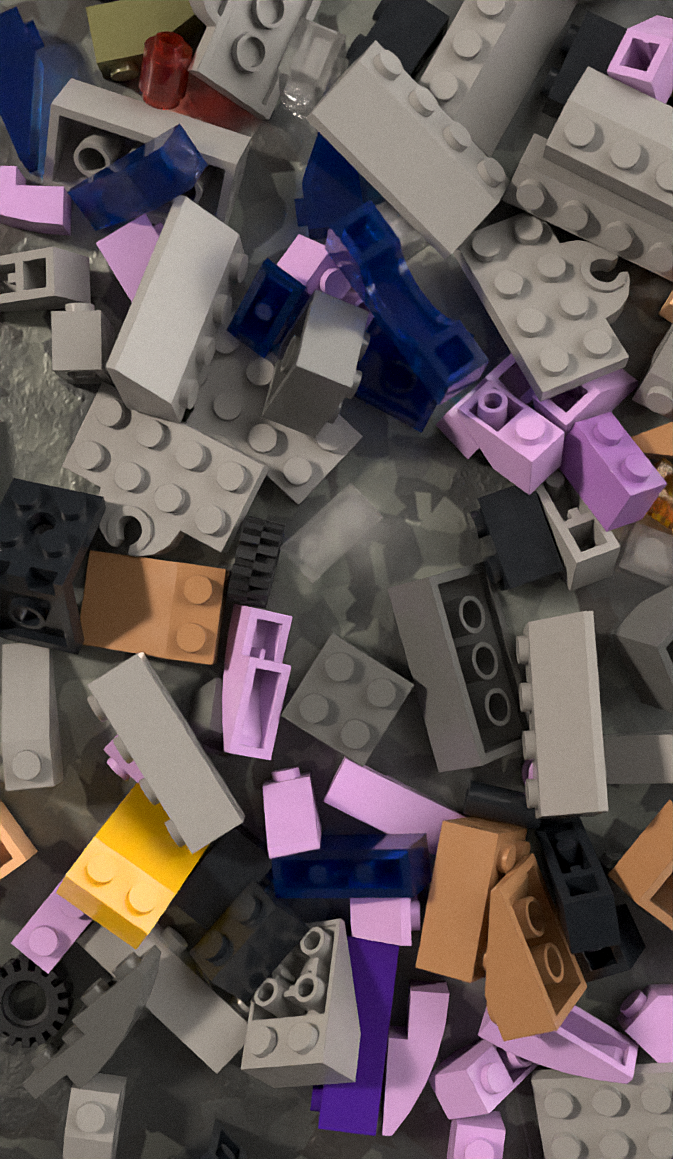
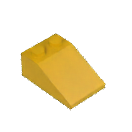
M136 783L68 871L56 893L128 945L137 949L168 907L209 844L193 854L186 844L179 847L167 830L165 822L170 820L161 803L154 806L146 797L140 783Z

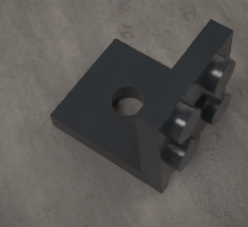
M16 478L13 479L0 504L1 638L76 655L79 654L85 639L72 582L106 511L104 497ZM48 524L54 526L53 529L47 530L41 535L31 533L39 525Z

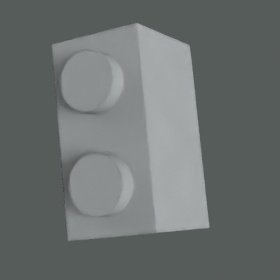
M69 303L65 305V311H51L52 371L68 384H102L103 381L114 383L106 369V364L115 345V327L103 312L95 310V305L90 303Z

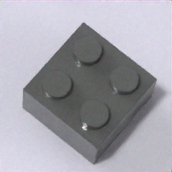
M315 289L280 344L262 417L313 438L317 436L326 422L333 424L340 412L343 399L345 397L352 399L361 381L362 372L356 370L358 361L364 356L370 341V334L365 332L369 311Z
M332 632L281 716L363 767L414 684Z

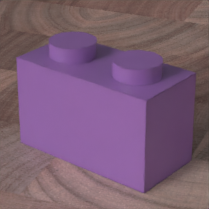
M612 412L575 422L564 440L559 469L606 532L643 519L667 484Z

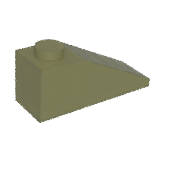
M119 0L86 7L97 65L104 79L111 78L114 81H128L136 78L139 72L152 69L206 27L194 14L189 0Z

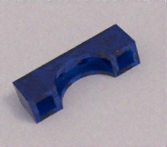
M369 200L330 225L325 245L326 252L440 406L477 381L486 368L489 359L460 320H452L443 315L424 295L407 266L399 237L374 203Z

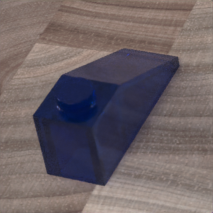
M16 6L0 13V115L20 161L27 171L32 173L38 170L44 79V65L37 50L44 48L45 44L34 20L25 22Z
M318 132L301 182L303 197L294 199L298 227L307 226L309 239L312 240L365 233V216L358 171Z
M179 123L70 188L68 194L95 231L153 211L192 189L208 164Z

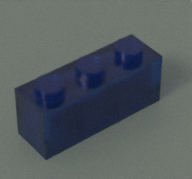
M427 833L321 835L319 849L271 858L276 898H414L432 880Z

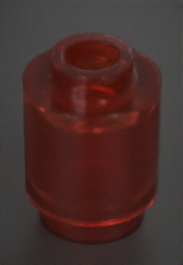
M162 31L155 36L147 38L144 43L139 88L143 93V101L156 109H174L179 106L180 100L186 95L189 78L187 70L191 63L193 51L191 46L179 34Z

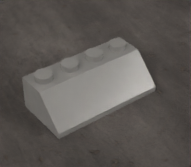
M465 0L418 85L427 88L434 95L438 106L454 122L463 125L469 132L472 141L487 157H491L579 0Z
M376 40L339 77L306 117V120L445 260L453 254L494 209L511 182L505 175L502 166L495 159L487 157L472 141L467 129L460 123L454 122L438 106L434 95L427 88L419 86L403 69L398 57L391 51L385 50Z
M588 66L570 95L545 144L543 158L673 221V107Z
M71 78L51 103L42 186H64L71 197L135 218L145 213L151 223L158 224L161 222L163 226L178 194L186 196L228 225L243 180L252 137Z
M177 194L106 364V369L127 408L177 423H181L186 408L191 409L196 402L199 392L198 377L203 365L209 366L213 359L216 348L215 334L219 324H225L230 316L232 291L236 282L241 283L245 278L249 262L248 255L244 253L239 233L186 196Z
M582 611L528 622L523 630V636L516 637L518 664L526 665L527 683H520L519 685L521 712L529 711L530 730L523 731L522 733L523 755L525 760L532 759L533 779H526L525 784L527 807L535 808L536 819L593 817L605 813L609 810L593 611Z

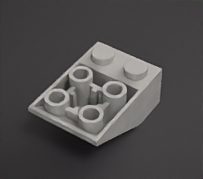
M342 919L305 923L310 930L252 995L241 1070L273 1088L352 1083L356 1080L361 1031L345 921Z

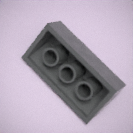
M484 561L387 588L439 773L483 766L523 749L522 733L523 731L530 730L529 711L521 712L519 685L523 683L496 584L491 583L484 566Z

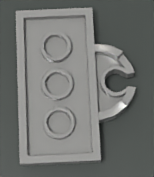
M189 0L194 14L207 27L187 71L256 118L269 120L322 0Z
M528 212L472 232L453 252L540 402L626 366L629 356L610 324L616 322L626 304L630 285L629 273L619 272L616 279L611 282L598 281L591 274L594 271L609 272L614 269L619 258L616 254L588 241L575 240L559 243L547 222Z
M230 314L225 324H219L214 337L216 348L213 359L209 366L203 365L197 380L199 382L198 396L192 407L193 411L185 423L270 467L265 477L299 507L362 440L363 436L339 414L333 424L326 422L315 438L263 418L262 413L277 356Z
M104 381L62 467L101 487L99 496L104 497L106 511L99 527L111 546L120 547L125 540L124 527L126 522L133 517L138 519L142 527V534L137 542L129 546L128 555L136 557L165 555L179 545L185 534L221 553H227L270 468L182 421L177 423L127 408L117 388Z
M673 1062L635 1064L633 1079L628 1084L590 1079L567 1074L555 1069L533 1070L531 1082L545 1159H673Z

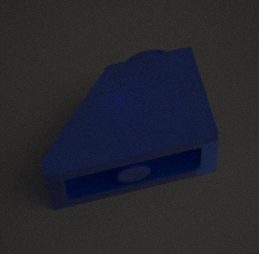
M266 258L257 271L226 331L265 359L284 339L309 300L307 287Z

